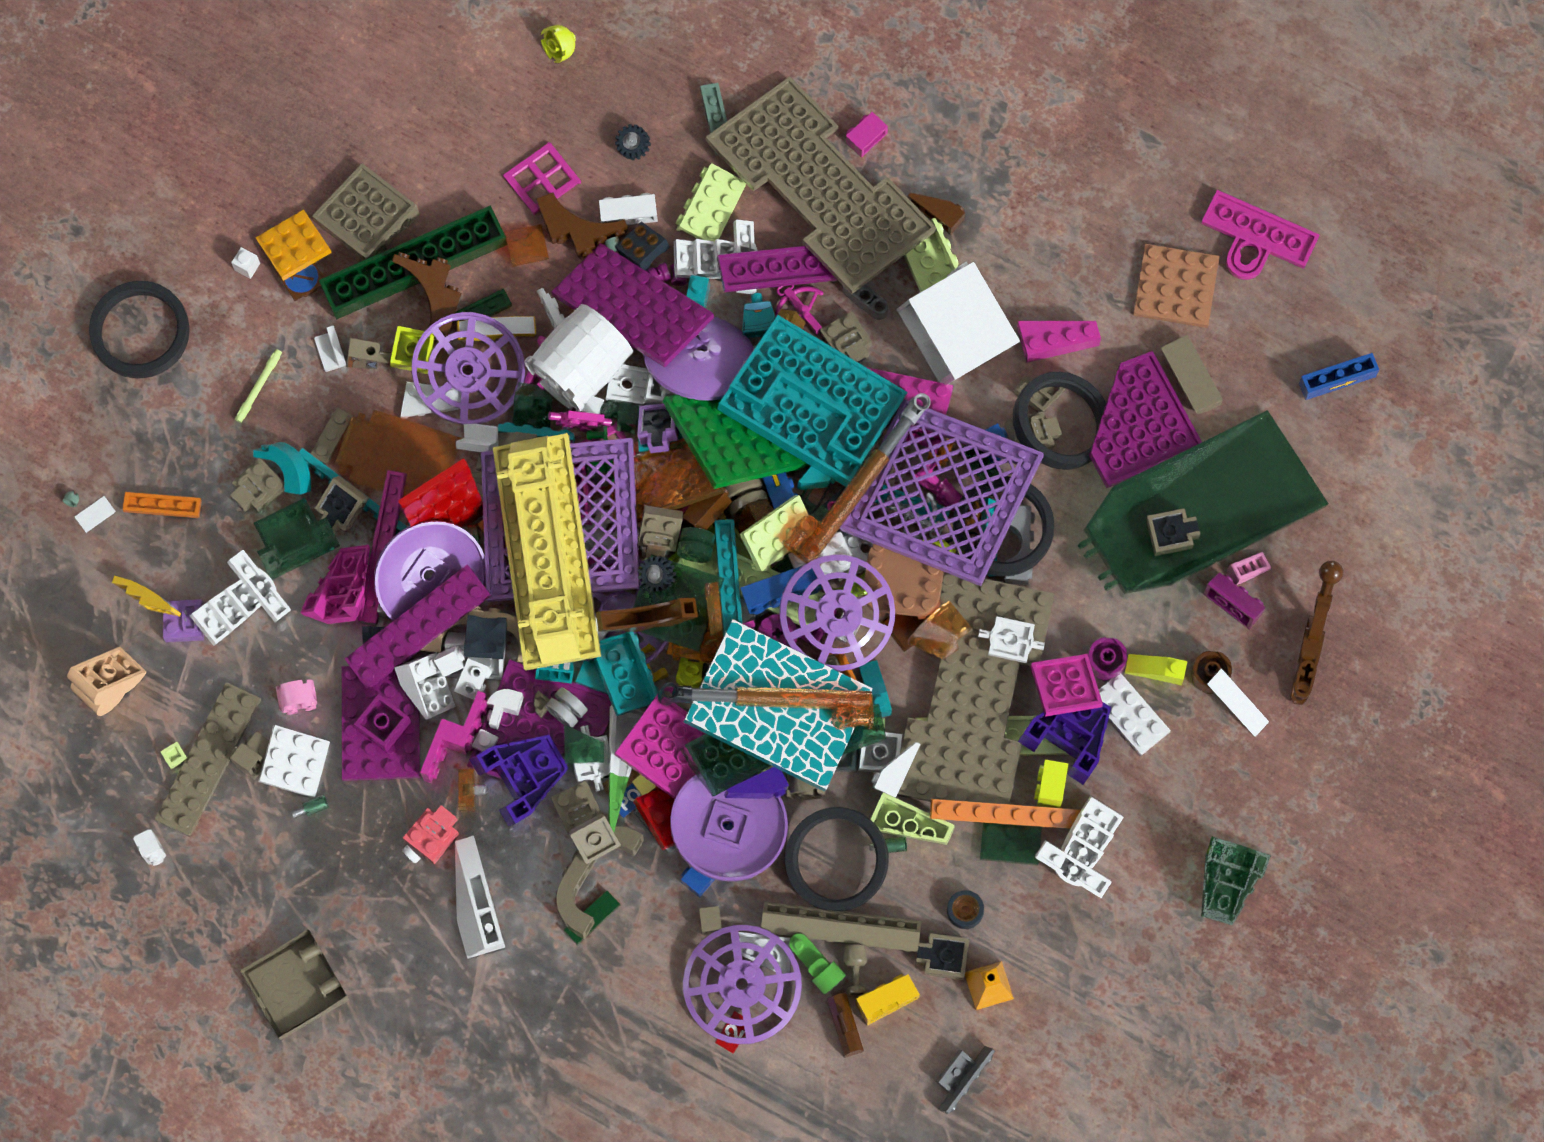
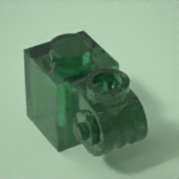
M606 400V403L601 406L600 414L605 415L604 418L607 419L615 417L618 420L617 431L635 434L640 405H635L631 402H621L619 404L615 400Z

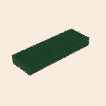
M503 288L456 311L455 314L473 312L491 317L512 307V303Z
M608 890L584 911V913L593 917L595 922L588 935L621 906ZM568 928L564 929V932L576 945H579L584 940Z

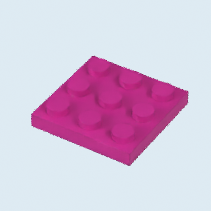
M1088 654L1031 663L1032 674L1045 717L1102 707L1103 703Z

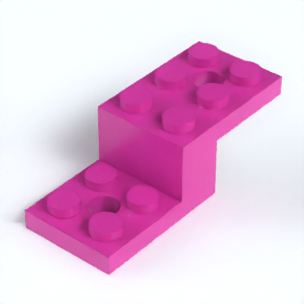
M477 692L464 726L441 719L420 771L425 782L432 783V780L437 778L440 770L438 765L440 761H444L447 753L445 748L466 756L469 751L472 752V744L475 741L474 737L482 729L483 723L481 720L483 715L486 716L489 711L485 693Z

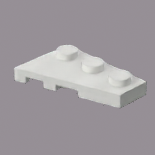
M407 382L401 419L433 413L419 397L414 383ZM419 383L426 398L435 392L431 385ZM451 388L445 393L450 399L461 403V392ZM441 398L432 403L441 412L460 409L449 405Z
M738 932L740 942L752 943L762 948L770 940L765 935ZM779 937L791 950L789 946L791 938ZM776 944L770 954L778 962L782 974L790 973L791 962L789 957ZM741 948L742 956L754 961L759 955L757 951ZM766 958L761 965L775 971L773 965Z

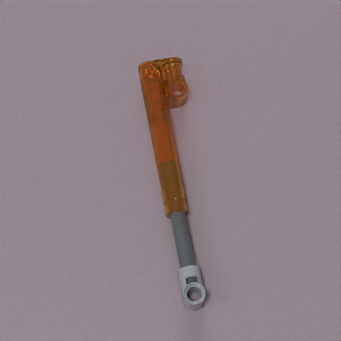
M920 393L910 399L909 404L900 415L901 419L879 449L872 451L870 457L866 459L821 522L809 515L800 518L792 529V534L787 540L782 541V545L804 563H808L820 556L881 473L884 466L889 462L888 456L910 426H914L923 412L930 406L928 395ZM917 399L922 401L923 407L917 405ZM803 521H807L809 523V530H806L803 527Z

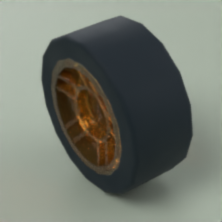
M962 890L956 892L951 896L947 905L948 919L954 926L960 929L974 928L980 923L984 915L982 899L972 891ZM968 906L969 912L964 913L962 911V907L964 908Z

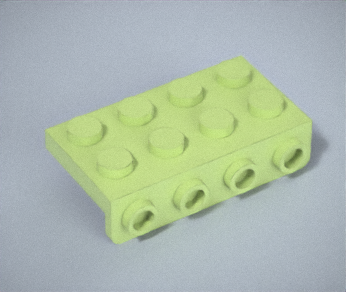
M711 163L708 167L704 166L699 175L702 178L699 183L696 182L691 191L694 194L691 199H687L683 207L686 210L683 215H679L675 223L678 225L677 231L682 230L697 239L715 241L720 238L746 186V183L740 178Z
M936 218L931 219V222L936 227V232L904 255L920 292L947 278V275L958 267V259L955 254H952L948 238L944 237L942 224L937 222Z
M794 495L740 533V536L754 563L751 566L752 570L764 572L770 568L772 563L782 560L786 553L796 550L800 543L809 541L811 536L817 531L800 496Z

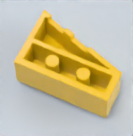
M900 974L893 978L892 982L881 984L875 990L856 998V1007L867 1026L919 998L920 994L909 974L905 976Z

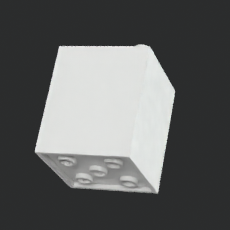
M965 262L947 275V278L910 298L896 309L938 382L945 385L1020 342L974 262L971 264Z

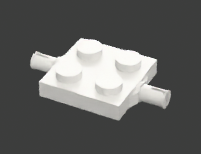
M544 288L537 290V293L555 329L565 318L559 312L556 299H551L549 293L546 294Z
M996 617L995 626L992 631L980 629L978 636L990 639L988 655L1027 663L1028 654L1032 648L1043 650L1045 642L1034 641L1033 631L1035 624Z
M588 725L580 727L583 739L568 744L577 782L594 780L596 792L602 791L604 788L601 779L609 775V743L607 735L600 737L590 736Z

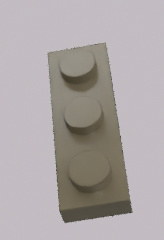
M336 408L310 454L327 466L352 423L354 416L342 409Z

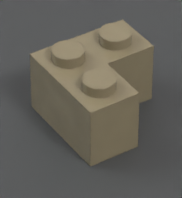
M258 732L250 735L245 744L241 743L240 746H236L232 750L231 761L236 768L255 780L261 772L269 740Z

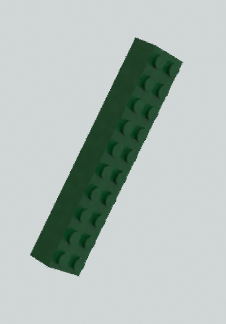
M490 205L322 278L319 282L337 320L420 283L411 272L392 262L394 254L398 255L401 252L410 255V260L416 261L417 258L425 260L428 266H430L432 259L436 260L439 257L448 260L447 264L451 265V270L508 244L506 236Z

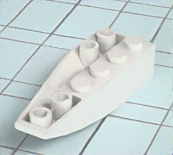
M471 836L455 841L457 923L468 959L505 948L475 838Z

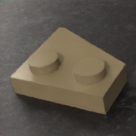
M1025 376L1014 387L1013 392L1019 396L1022 389L1035 378ZM1043 388L1033 394L1029 405L1038 412H1045L1065 391V388Z

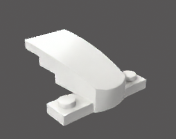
M735 220L733 222L734 242L720 239L715 241L676 239L674 241L675 277L690 278L691 275L709 279H721L717 261L718 255L758 251L756 244H754V222ZM756 289L736 291V293L754 294Z
M244 550L227 562L240 580L190 615L213 646L230 634L260 606L264 608L274 622L291 611L277 593L272 579L263 570L257 568Z
M1090 796L1074 821L1061 849L1045 840L1036 853L1035 858L1053 868L1056 875L1063 881L1075 886H1082L1102 898L1112 881L1092 868L1104 854L1103 850L1113 838L1114 831L1124 817Z

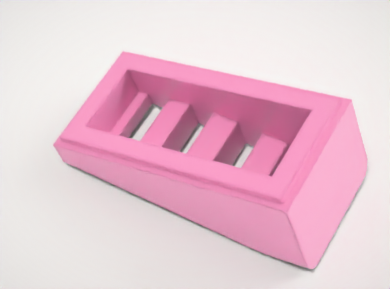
M1263 552L1230 564L1226 571L1229 577L1232 578L1233 583L1239 585L1270 570L1271 566ZM1258 559V561H1259L1260 565L1262 566V568H1259V566H1258V564H1257V562H1256L1255 560Z

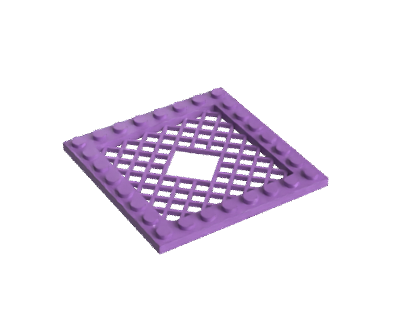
M904 399L882 443L901 419L900 415L909 404L908 400ZM927 408L915 423L916 426L911 425L876 472L875 478L864 493L857 491L840 525V530L981 586L1044 454ZM921 428L924 436L914 439L912 431ZM926 430H929L933 433L927 434ZM908 435H910L911 441L905 442ZM939 435L941 443L932 446L929 438ZM943 436L949 438L950 440L944 441ZM926 439L929 447L919 450L916 443ZM956 442L959 449L949 453L947 445ZM960 443L967 445V447L962 448ZM914 444L916 452L906 455L904 447ZM944 446L946 454L937 457L934 449ZM974 448L977 456L967 459L964 452ZM978 450L983 451L985 453L980 455ZM900 451H902L904 456L897 458ZM931 451L934 459L924 462L921 454ZM961 453L964 461L954 464L951 456ZM918 455L921 463L911 467L909 458ZM991 455L994 463L984 466L982 458ZM996 457L1001 458L1003 460L997 462ZM949 458L951 466L941 468L939 461ZM906 460L908 468L898 471L896 463ZM979 460L981 468L972 471L969 463ZM936 462L939 470L929 473L926 465ZM1009 462L1012 470L1002 473L999 465ZM966 464L969 472L959 476L956 468ZM892 467H894L896 472L889 475ZM923 467L926 475L916 478L913 470ZM996 467L999 475L989 478L986 470ZM953 469L966 500L930 513L918 481ZM983 471L986 479L976 482L974 474ZM911 472L913 479L903 483L901 474ZM1012 474L1007 484L1004 477ZM898 476L900 484L890 487L888 479ZM971 476L974 484L964 487L961 479ZM1001 478L1004 486L994 489L991 481ZM884 483H886L888 488L881 491ZM915 483L918 491L908 494L905 486ZM988 483L991 491L981 494L978 486ZM903 488L905 496L895 499L892 491ZM976 488L978 496L968 498L966 491ZM1004 490L999 500L996 493ZM890 492L892 500L882 503L880 495ZM920 494L923 502L913 506L910 498ZM993 494L996 502L986 506L983 498ZM876 499H878L880 505L873 507ZM907 499L910 507L900 510L897 502ZM980 499L983 507L973 510L970 502ZM894 504L897 512L887 515L884 507ZM968 504L970 512L961 515L958 507ZM925 506L928 514L917 517L915 509ZM996 507L991 517L988 509ZM955 508L958 516L948 519L945 512ZM882 509L884 516L874 519L872 511ZM912 511L915 519L905 522L902 514ZM985 511L988 519L978 522L975 514ZM942 513L945 521L935 524L932 516ZM899 515L902 523L892 527L889 519ZM972 515L975 523L965 526L963 518ZM930 518L932 526L922 529L919 521ZM886 520L889 527L879 524V522ZM960 520L963 528L953 531L950 523ZM917 522L919 530L909 533L907 525ZM988 523L983 534L981 525ZM947 525L950 533L940 536L937 528ZM904 527L906 534L896 529ZM977 527L980 535L970 538L967 530ZM934 529L937 537L927 541L924 533ZM965 532L967 540L958 543L955 535ZM921 534L924 541L917 539L914 536ZM952 536L955 544L945 547L942 539ZM981 539L975 550L972 542ZM939 541L942 548L932 545L931 543ZM969 543L972 551L962 554L960 546ZM957 548L959 555L952 553L949 550Z
M633 439L572 443L570 447L573 464L581 463L577 469L574 468V474H578L584 479L577 487V493L585 498L579 504L580 512L585 516L582 520V526L588 519L595 524L589 533L583 529V533L586 535L584 542L590 538L596 543L590 552L586 549L587 559L591 557L597 562L589 570L592 593L640 589ZM493 451L481 452L485 573L486 589L491 594L486 600L488 602L514 600L511 579L506 580V574L510 578L511 574L508 572L510 569L509 564L506 566L505 556L508 557V553H506L507 547L505 548V531ZM590 462H599V463H598V465H597L596 467H594ZM604 462L612 467L606 475L598 470ZM585 464L593 469L587 477L579 472ZM595 472L602 477V480L597 485H594L589 480ZM613 472L615 477V484L608 479V477ZM605 481L613 486L606 494L599 489ZM586 483H589L593 490L586 496L580 489ZM614 490L616 503L609 497ZM596 491L604 496L598 504L590 499ZM606 499L613 504L607 513L600 508ZM587 501L595 506L589 514H586L581 509ZM597 509L604 514L598 523L591 518ZM615 509H616V520H614V519L610 516V514H611ZM607 518L614 523L608 531L600 526ZM616 527H617V539L611 535L612 531H613ZM598 528L605 533L599 542L591 536ZM608 536L615 541L609 550L602 545ZM617 546L618 558L611 553ZM598 547H601L606 552L600 560L592 555ZM609 555L616 560L610 569L602 563ZM619 564V570H614L615 567ZM600 565L606 570L594 572Z

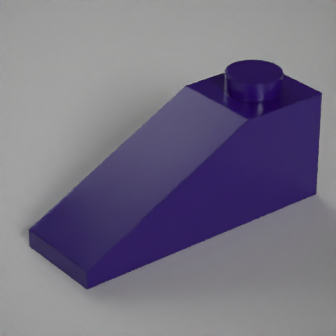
M772 767L727 789L724 796L725 798L770 799L774 796L779 798L786 794L785 791L789 784L782 771Z

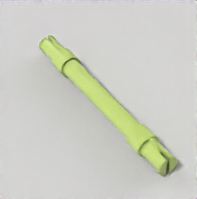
M275 349L268 359L263 372L235 418L237 422L242 423L250 411L251 405L282 354L280 350Z

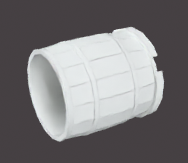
M581 304L553 330L533 356H528L525 359L524 364L532 375L536 373L542 379L539 383L555 399L570 410L576 407V411L581 412L584 409V404L610 381L633 353V350L623 335L609 321L591 307Z

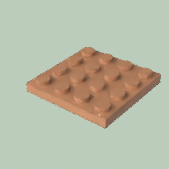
M1145 244L1133 316L1208 328L1219 256Z

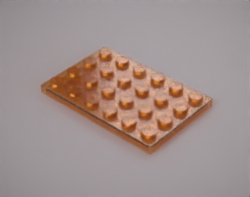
M684 438L670 443L669 451L650 453L649 450L634 456L637 523L642 520L645 505L676 510L724 493L723 487L716 489L712 487ZM611 484L608 485L610 490L613 487ZM614 490L611 493L610 498L616 503ZM615 509V510L612 512V514H613V519H614V520H616V509Z

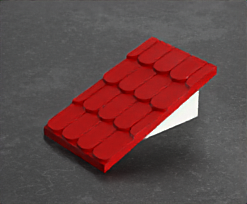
M464 458L398 500L410 527L419 522L437 520L465 528L476 521L478 517L483 516V502L471 470Z

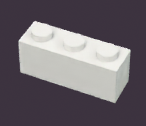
M643 193L640 196L624 195L621 198L606 197L603 200H599L601 223H612L624 219L627 225L639 224L641 221L643 223L658 222L655 194Z

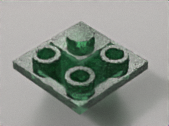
M519 382L514 396L513 424L521 427L523 425H531L537 429L542 427L550 428L551 420L548 419V414L552 412L553 398L538 385Z

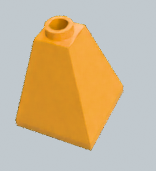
M1002 961L965 972V978L976 1010L1014 999Z

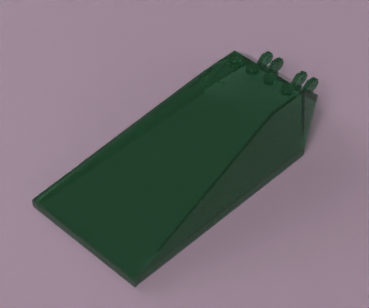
M1266 410L1113 486L1084 529L1088 538L1081 541L1078 547L1082 549L1092 543L1095 548L1088 550L1084 557L1088 559L1098 553L1108 568L1107 571L1098 576L1099 581L1105 580L1111 575L1115 579L1107 583L1104 589L1108 591L1119 585L1122 592L1127 594L1172 586L1327 507L1329 503L1269 411ZM1185 508L1187 518L1196 517L1200 531L1199 539L1193 540L1194 545L1192 549L1155 556L1146 523L1147 516Z

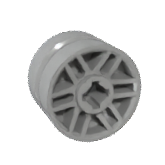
M561 687L555 694L556 699L551 698L545 707L558 721L572 729L578 722L575 716L582 718L588 710L577 697Z

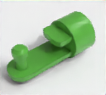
M797 933L791 937L789 941L791 950L808 968V972L814 977L811 981L823 995L829 993L845 978L846 974L834 961L830 963L806 935Z

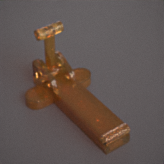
M718 582L705 584L710 629L703 633L699 646L680 647L679 643H673L672 658L674 661L680 660V655L700 654V659L703 662L710 663L713 661L723 640Z

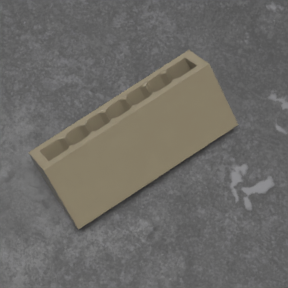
M1188 335L1161 347L1196 414L1210 411L1222 405L1223 399Z

